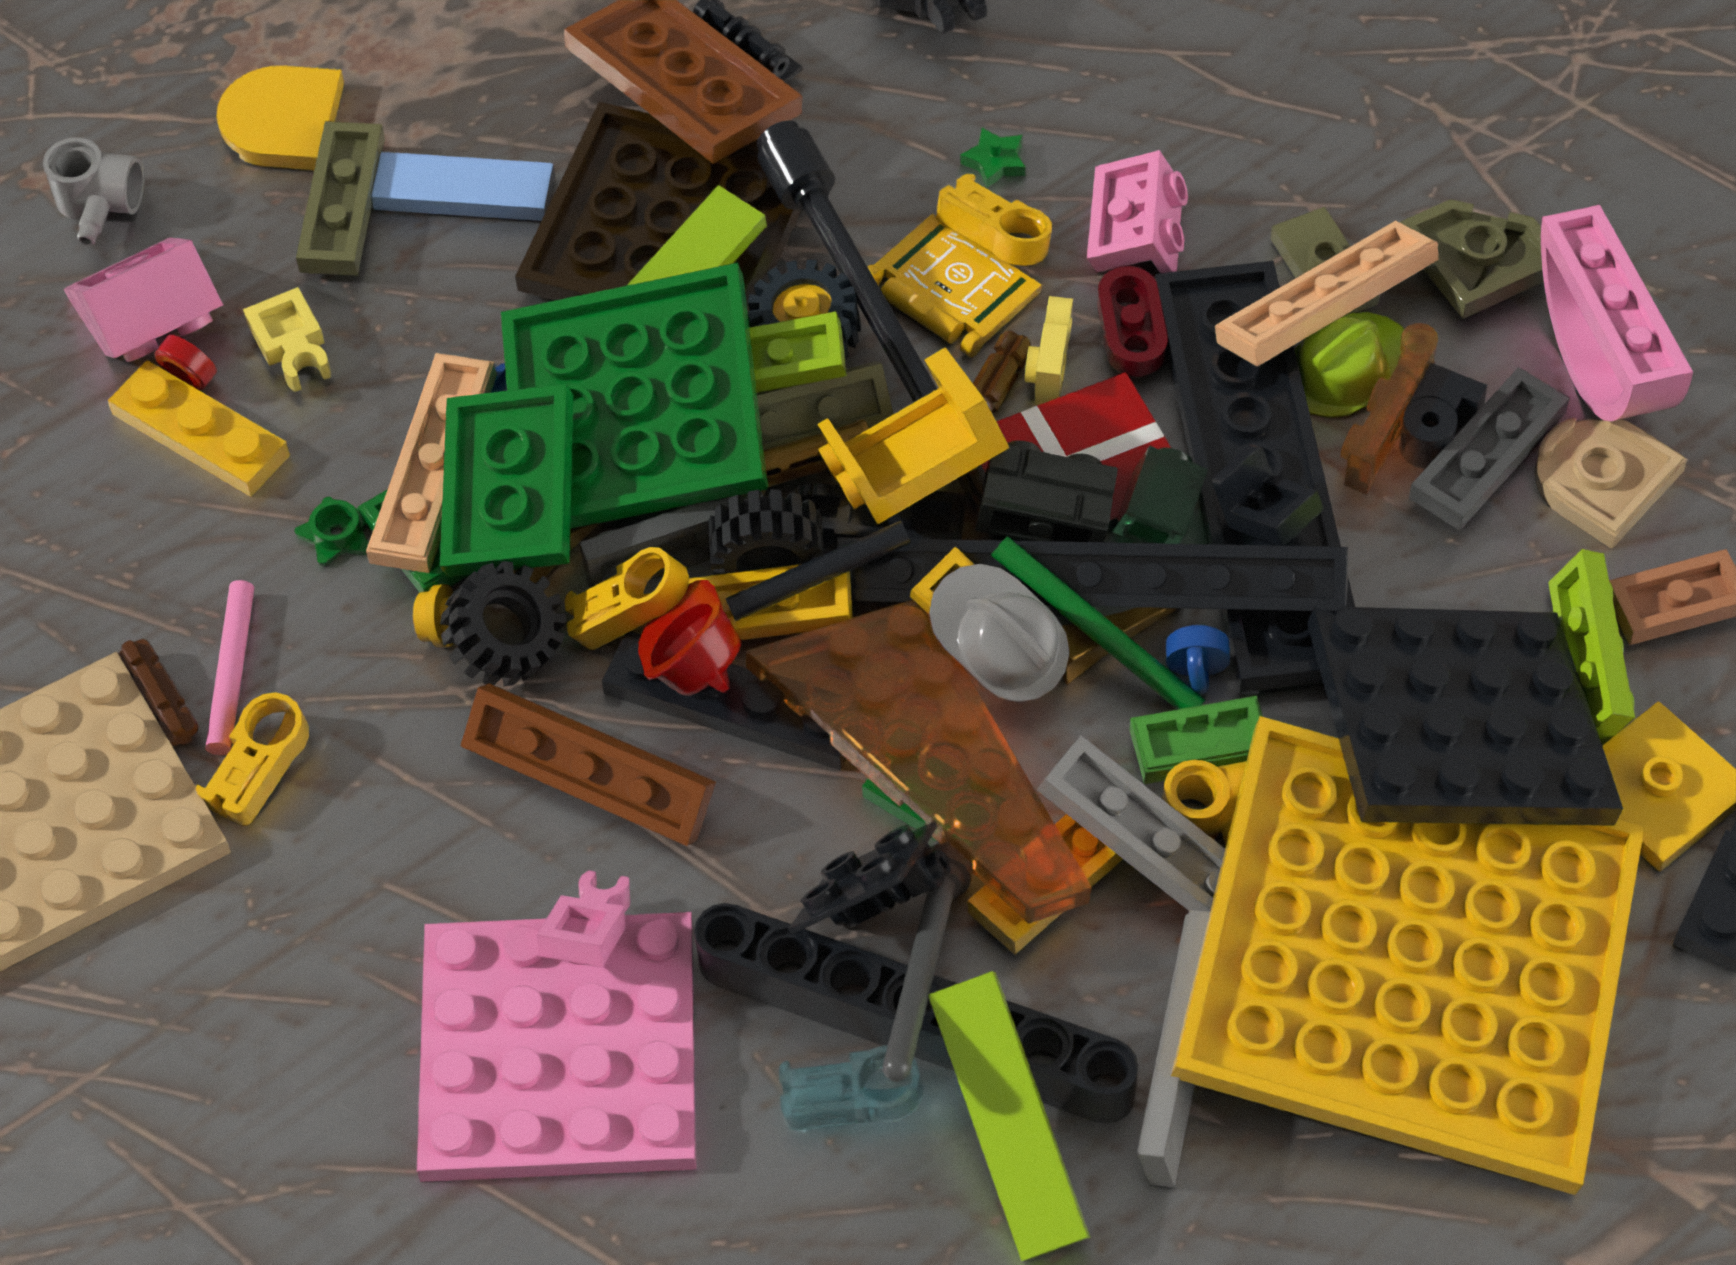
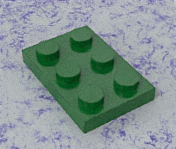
M566 383L447 398L440 568L447 577L471 575L474 571L477 573L482 566L493 563L496 569L502 561L513 562V570L520 569L523 565L535 568L570 564L574 395Z

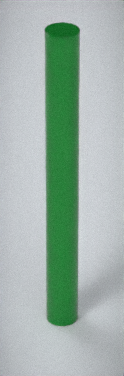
M1008 536L994 550L991 555L994 559L1175 709L1201 706L1204 703V698Z

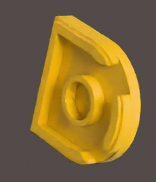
M268 66L241 76L225 90L218 103L217 122L223 140L230 148L239 153V157L243 161L265 167L315 170L325 121L335 122L344 87L342 70L297 66Z

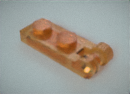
M1414 323L1403 330L1400 342L1401 354L1399 355L1396 369L1389 380L1381 377L1374 386L1367 404V411L1370 412V415L1364 425L1360 426L1355 423L1349 430L1340 453V458L1347 460L1345 486L1367 495L1401 435L1405 409L1430 363L1435 364L1434 357L1437 351L1438 335L1434 328L1428 324Z

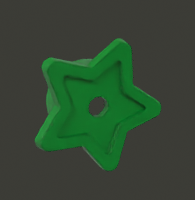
M332 497L323 498L322 503L312 511L309 522L297 526L294 530L299 539L315 545L317 561L322 567L329 565L343 553L367 555L366 550L369 542L363 533L367 525L361 519L359 508H355L347 501L334 500ZM335 528L342 529L340 534L335 535L331 533Z

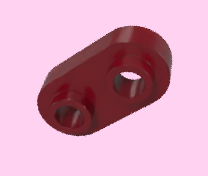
M1122 266L1110 270L1099 282L1097 301L1107 359L1115 370L1120 373L1126 372L1128 376L1139 377L1152 374L1164 364L1168 342L1157 282L1150 273L1138 267ZM1125 302L1132 303L1126 306L1120 305L1121 303ZM1131 350H1140L1142 352H1132Z

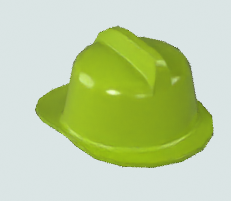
M1370 312L1344 315L1305 338L1295 348L1309 413L1327 418L1349 416L1366 407L1377 397L1401 382L1411 372L1416 357L1413 339L1403 326L1386 316Z

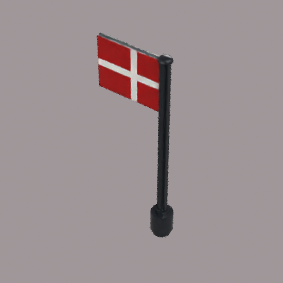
M791 120L781 121L770 126L757 140L756 145L759 150L757 159L782 205L787 209H800L808 215L839 272H844L849 278L850 287H854L856 300L911 399L913 402H916L935 391L937 387L828 199L829 192L835 183V176L807 129L800 128L798 123ZM1126 372L996 421L1007 443L1018 440L1027 441L1039 447L1041 452L1065 457L1080 453L1088 454L1098 458L1102 465L1117 467L1118 471L1108 527L1194 493V484ZM989 460L957 478L977 515ZM988 533L991 540H1004L1006 538Z

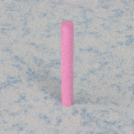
M243 580L233 581L229 585L205 746L206 751L213 755H227L232 748V741L229 735L235 728L255 589L253 584Z

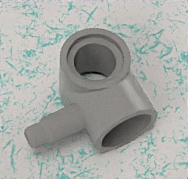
M80 137L61 140L52 145L45 153L43 168L57 209L68 218L80 220L77 239L81 244L89 246L95 243L98 234L102 232L108 212L131 215L137 212L144 190V167L139 156L101 152L94 142Z

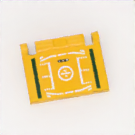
M933 213L879 261L867 266L878 285L884 277L888 278L881 289L888 303L948 343H954L963 330L969 332L962 340L960 351L971 358L976 356L990 338L1041 293L1042 284L1011 264L1000 260L991 251L937 220L936 215Z

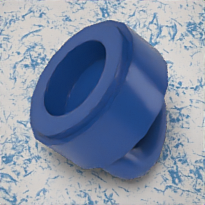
M1206 625L1186 626L1175 630L1166 638V665L1177 674L1189 676L1192 689L1199 695L1208 691L1209 675L1217 674L1229 665V638L1224 632L1215 627Z

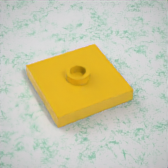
M1657 701L1602 746L1623 806L1619 819L1645 826L1640 855L1659 872L1664 870L1736 810V769L1660 701Z

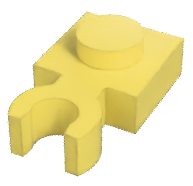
M299 287L243 309L246 323L268 365L271 366L281 362L286 383L294 392L302 390L298 372L304 367L317 368L324 380L331 378L327 354L320 347V345L325 344L322 330Z
M1049 296L1040 347L1029 346L1025 382L1035 383V406L1061 397L1067 363V349L1072 328L1071 313L1073 299Z

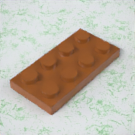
M618 0L564 29L565 47L713 164L755 141L770 126L781 121L792 120L802 114V95L677 0Z

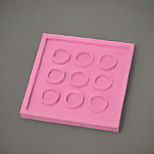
M691 912L625 915L626 928L603 967L575 965L568 961L538 956L537 933L546 919L425 924L417 1173L420 1182L696 1170L694 954Z

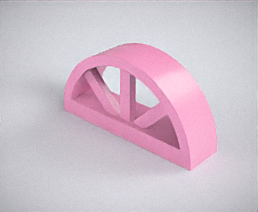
M1595 205L1542 217L1541 260L1550 318L1563 361L1583 401L1594 414L1605 421L1620 420L1674 408L1679 405L1689 390L1693 371L1601 206Z

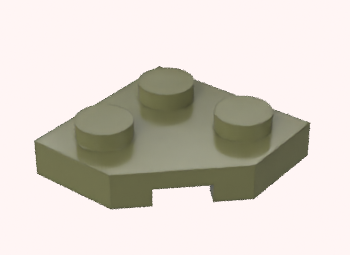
M1449 199L1402 220L1400 223L1438 242L1439 260L1424 268V271L1461 318L1464 319L1544 282L1541 260V226L1534 217L1509 212L1508 219L1473 212L1474 204Z

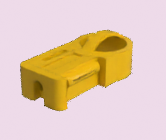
M965 174L958 178L956 189L947 185L939 191L937 220L991 251L1000 260L1014 265L1026 266L1039 263L1048 255L1052 223L1049 217L1042 211L1029 207L1017 199L1010 203L976 183V175ZM1008 233H1023L1034 238H1018Z
M649 547L639 551L631 559L616 566V575L578 595L573 591L567 593L564 601L565 611L574 616V619L567 622L568 635L589 650H595L635 628L666 614L683 598L688 589L689 575L686 567L661 548ZM665 568L663 578L657 588L652 593L644 594L645 587L650 578L660 569Z
M277 692L262 694L248 703L242 711L239 722L229 735L234 744L207 786L204 788L198 784L196 785L197 795L204 800L209 810L242 826H247L254 821L294 758L305 748L309 739V725L297 702L288 695ZM285 712L277 733L268 745L259 744L253 740L256 725L264 717L272 713Z

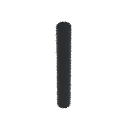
M900 520L725 599L735 621H738L911 544Z

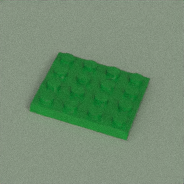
M738 263L501 312L507 390L566 383L574 395L570 529L747 494L749 491L768 489L744 279Z

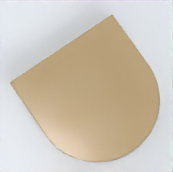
M1577 418L1567 419L1552 428L1540 445L1535 465L1537 488L1544 501L1556 513L1613 549L1684 472L1687 458L1624 419L1615 421L1599 419L1576 421Z

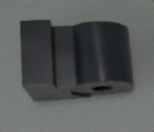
M1430 363L1403 416L1399 448L1404 459L1415 467L1426 469L1455 437L1457 427L1462 429L1484 405L1488 385Z

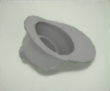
M976 564L960 567L943 578L934 591L929 611L933 633L944 649L984 688L998 698L1015 702L1038 699L1055 688L1066 671L1069 657L1066 632L1055 615L1017 578L999 567Z

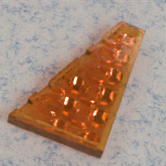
M914 600L746 651L745 667L759 680L767 677L785 694L784 702L800 717L804 714L810 716L830 735V744L899 807L906 803L925 821V825L935 820L938 827L932 837L941 845L948 841L973 864L972 873L1028 924L1089 903L1092 887L964 667L944 649L933 633L930 615Z

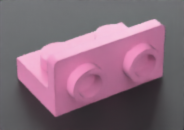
M1160 150L1095 166L1087 260L1097 273L1152 260L1160 273L1177 271L1178 253L1184 250L1185 244L1181 227L1182 206L1187 204L1188 192L1182 174L1179 171H1173Z

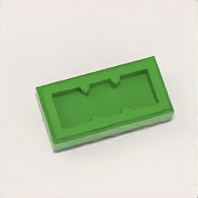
M1257 696L1130 718L1129 730L1144 784L1165 781L1173 767L1188 760H1203L1215 766L1247 761L1254 728L1259 716L1263 717Z

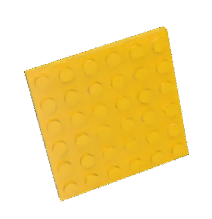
M1259 716L1250 744L1171 1076L1179 1077L1184 1082L1576 1195L1584 1183L1645 826L1619 818L1615 826L1361 822L1339 739Z

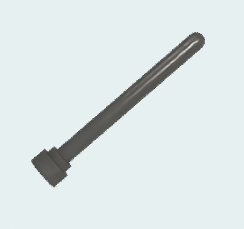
M938 840L929 844L933 852L942 850L946 854L951 865V873L944 876V882L941 886L926 892L883 1062V1073L887 1079L893 1082L903 1081L910 1074L952 900L966 892L971 883L975 866L973 854L966 846L953 840Z

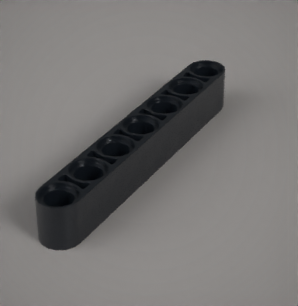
M722 903L713 905L704 910L698 917L694 928L700 972L707 981L715 986L876 1044L888 1046L908 965L807 929L791 935L788 931L791 926L790 923L735 904ZM726 940L740 943L738 947L728 951H720L713 948L717 943ZM786 962H794L803 966L792 973H781L775 970V967ZM934 975L930 994L958 983ZM848 984H856L865 988L863 992L853 996L842 995L836 991ZM928 998L926 1010L929 1013L924 1015L914 1057L954 1071L930 999ZM1006 1000L1025 1055L1028 1056L1033 1052L1044 1051L1057 1058L1053 1062L1043 1065L1033 1063L1027 1059L1042 1103L1085 1119L1105 1124L1117 1122L1130 1113L1135 1103L1139 1065L1136 1054L1129 1045L1116 1038ZM1109 1074L1120 1079L1122 1083L1106 1088L1096 1085L1091 1079L1096 1075Z

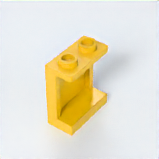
M946 347L924 359L939 387L935 391L847 442L842 440L829 418L817 424L827 441L826 445L818 449L826 466L836 482L838 481L853 509L865 504L877 524L1010 448L985 399Z

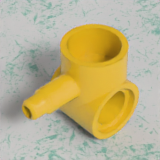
M1203 760L1181 762L1168 773L1161 799L1213 840L1219 833H1222L1225 844H1227L1246 761L1223 766H1215ZM1194 799L1203 803L1207 808L1200 810L1191 809L1183 805L1181 801Z

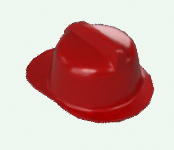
M696 580L688 584L685 595L671 610L646 624L638 642V654L647 679L657 678L679 694L685 696L699 693L708 686L725 693L729 689V676L726 669L738 655L742 643L739 634L722 609V602L716 587L708 580Z

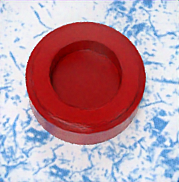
M168 335L155 351V359L160 368L198 390H204L217 373L216 366L204 352L179 336Z

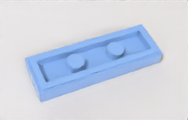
M381 152L371 200L374 210L542 221L550 204L555 179L553 163Z

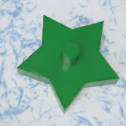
M982 127L979 144L960 154V164L979 171L987 188L1003 176H1026V166L1018 155L1022 146L1023 135L999 137Z

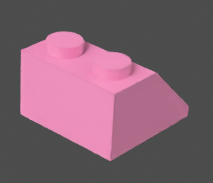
M169 237L64 288L68 299L103 353L112 358L123 355L126 362L139 359L158 349L159 345L156 338L174 329H177L179 335L183 336L208 325L213 321L209 312L223 306L192 240Z

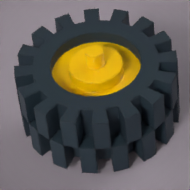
M807 259L806 269H798L797 261L794 260L786 262L787 273L781 274L777 267L768 271L769 284L761 279L757 281L754 285L756 295L750 294L748 299L750 310L748 315L751 327L837 312L841 323L845 360L849 357L848 346L856 348L859 342L858 332H861V320L854 287H850L847 275L844 272L837 275L836 266L826 263L822 271H819L817 260Z

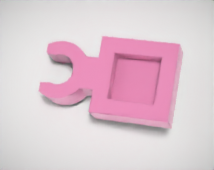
M589 870L579 879V898L561 895L537 933L538 956L568 961L575 965H592L597 967H603L626 928L625 912L631 903L629 877L621 876L617 884L612 888L598 889L596 871Z

